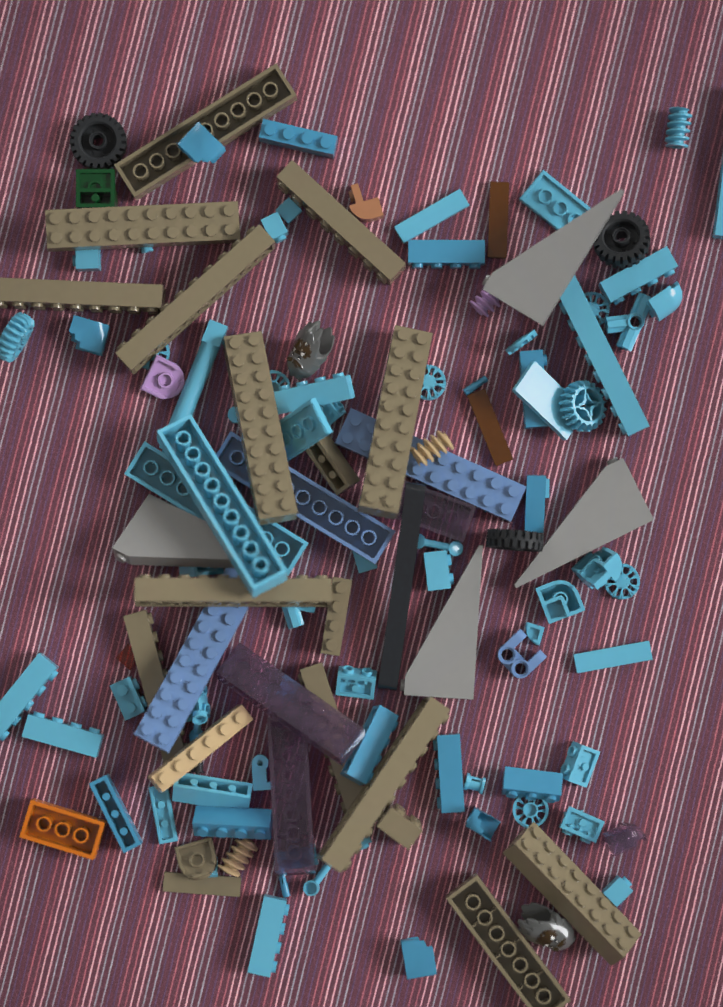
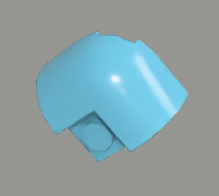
M677 281L646 302L650 308L648 313L652 318L655 316L658 321H661L680 306L683 294Z
M602 547L601 550L593 554L591 551L587 553L571 570L589 588L598 590L606 584L608 579L616 582L621 574L622 561L616 552Z
M552 581L535 588L549 624L585 611L579 592L568 581Z

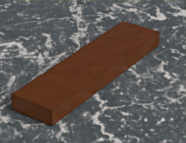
M490 181L487 258L507 259L509 182Z
M482 389L467 395L495 467L513 460L486 390Z

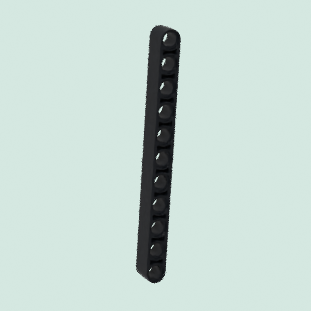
M410 482L406 484L378 681L379 689L397 691L426 490V485Z

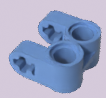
M521 628L497 651L498 660L513 676L520 679L528 676L547 657L539 650L526 661L515 650V647L527 636ZM505 649H509L512 652V657L509 660L502 658V652ZM518 663H522L525 666V671L522 674H517L515 671V666Z

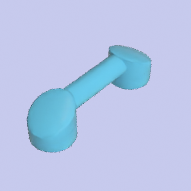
M419 534L417 549L426 546L447 550L454 557L461 555L463 552V545L458 541L445 543L425 539L422 534Z
M205 710L191 712L194 728L189 734L190 742L203 732L201 724L208 720Z
M324 864L315 878L304 884V893L308 896L316 895L320 890L319 884L331 868Z

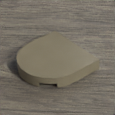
M212 837L174 847L179 869L188 879L195 881L203 880L214 872L217 865V856Z

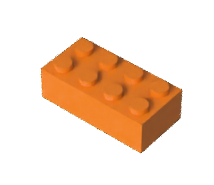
M33 798L30 801L19 837L94 860L99 850L107 820Z

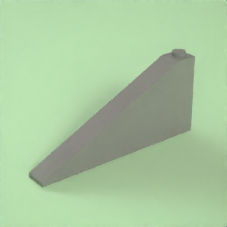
M618 190L494 271L491 276L487 275L482 283L484 285L483 290L544 326L624 195V190Z
M615 457L607 461L608 465L602 469L543 546V551L537 553L513 585L514 588H518L654 520L623 458L618 460Z
M148 494L112 547L116 560L130 565L234 568L206 521L151 494Z
M478 545L406 672L405 679H401L400 691H404V695L473 700L483 545Z

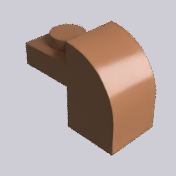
M358 183L351 185V191L348 193L351 203L355 202V204L349 206L350 213L362 222H373L383 219L384 214L379 198L376 197L363 201Z

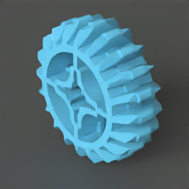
M21 312L15 314L1 333L0 359L3 361L13 362L28 342L34 328V320L29 315Z
M578 380L570 383L568 387L563 389L564 393L560 395L562 401L558 404L562 406L559 411L563 412L561 419H566L565 425H570V429L577 432H588L598 428V425L603 423L602 419L606 417L603 412L607 410L604 404L607 401L603 400L602 397L604 395L599 393L600 388L595 387V383H590L587 380Z

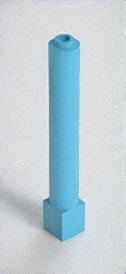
M211 319L209 320L168 425L190 414L193 416L217 353L223 343V338L227 333L228 326Z

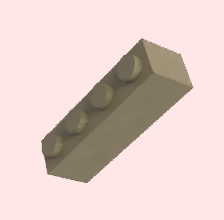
M329 435L305 450L336 495L348 491L361 481Z
M333 577L332 603L327 609L320 653L340 656L352 580L338 577Z

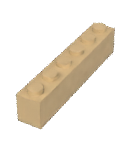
M242 704L236 705L148 775V779L158 792H164L254 719Z

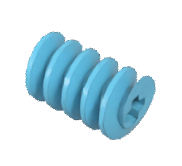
M684 107L669 108L671 114L668 116L670 122L667 123L669 129L666 130V135H668L665 138L666 147L674 149L688 148V145L683 143V141L689 140V137L684 134L691 131L685 128L692 124L687 121V118L693 117V115L688 113L689 109Z

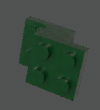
M76 169V208L118 207V193L115 190V169Z

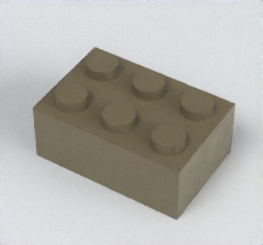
M391 803L385 809L381 820L377 822V827L409 850L422 833V824L414 815L411 814L410 817L406 815L405 809L398 803L394 805Z

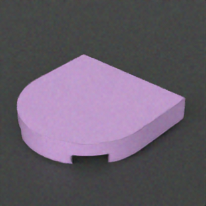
M156 354L140 389L160 399L173 398L184 387V373L179 365Z

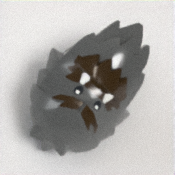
M316 321L314 323L309 322L303 329L298 331L291 352L287 357V367L290 376H294L299 381L302 378L307 379L315 374L326 361L335 341L331 327L326 329L320 328V321Z
M533 902L521 906L523 911L521 916L524 920H518L519 931L528 941L546 946L554 952L569 948L576 940L572 926L554 910Z

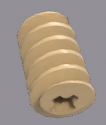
M436 431L437 438L431 434L430 442L427 439H423L424 446L418 442L416 444L417 450L411 447L410 451L419 466L420 463L427 466V459L434 462L433 455L440 458V451L447 454L446 447L454 449L445 432Z
M246 838L242 840L235 839L238 846H230L234 852H226L229 859L222 858L224 866L217 865L231 876L239 877L240 872L238 870L243 871L245 869L242 863L248 864L249 860L247 857L252 858L254 856L252 851L258 850L255 843Z

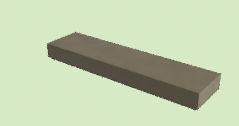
M164 872L163 892L240 897L241 877L218 875V877L195 881L188 879L181 872Z

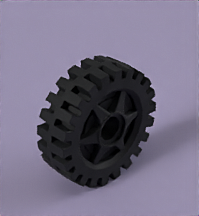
M98 112V114L90 113L91 115L83 116V119H79L77 124L73 126V131L70 134V146L74 157L80 164L89 169H110L112 166L115 167L114 164L121 161L126 153L127 137L123 127L114 117L108 114L105 115ZM102 138V145L95 146V139Z
M615 211V215L610 216L594 242V249L597 256L602 262L605 261L606 265L610 266L612 264L613 268L620 266V269H624L625 265H628L629 268L632 267V263L637 265L639 259L643 260L645 254H648L650 232L648 225L639 215L635 216L633 212L628 214L627 211H623L620 214L619 211ZM620 238H625L624 241H618Z
M487 529L486 547L526 552L543 551V533L512 529Z

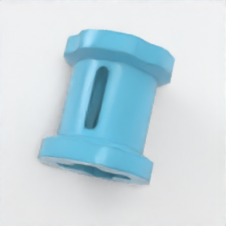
M467 773L463 790L471 789L482 794L486 778L474 777Z

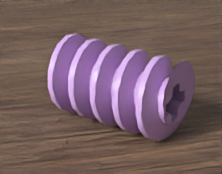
M482 290L480 292L482 298L476 295V303L472 300L469 302L481 316L489 317L488 310L495 312L493 305L500 307L499 299Z

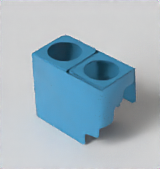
M199 122L177 143L178 147L193 162H200L202 160L203 162L211 161L215 163L226 152L225 147Z
M74 315L69 329L72 336L71 341L76 342L75 348L77 350L103 356L111 327L108 324Z
M474 806L469 818L465 822V826L491 841L501 821Z
M418 937L401 939L407 979L437 975L433 947H427L425 941H420Z

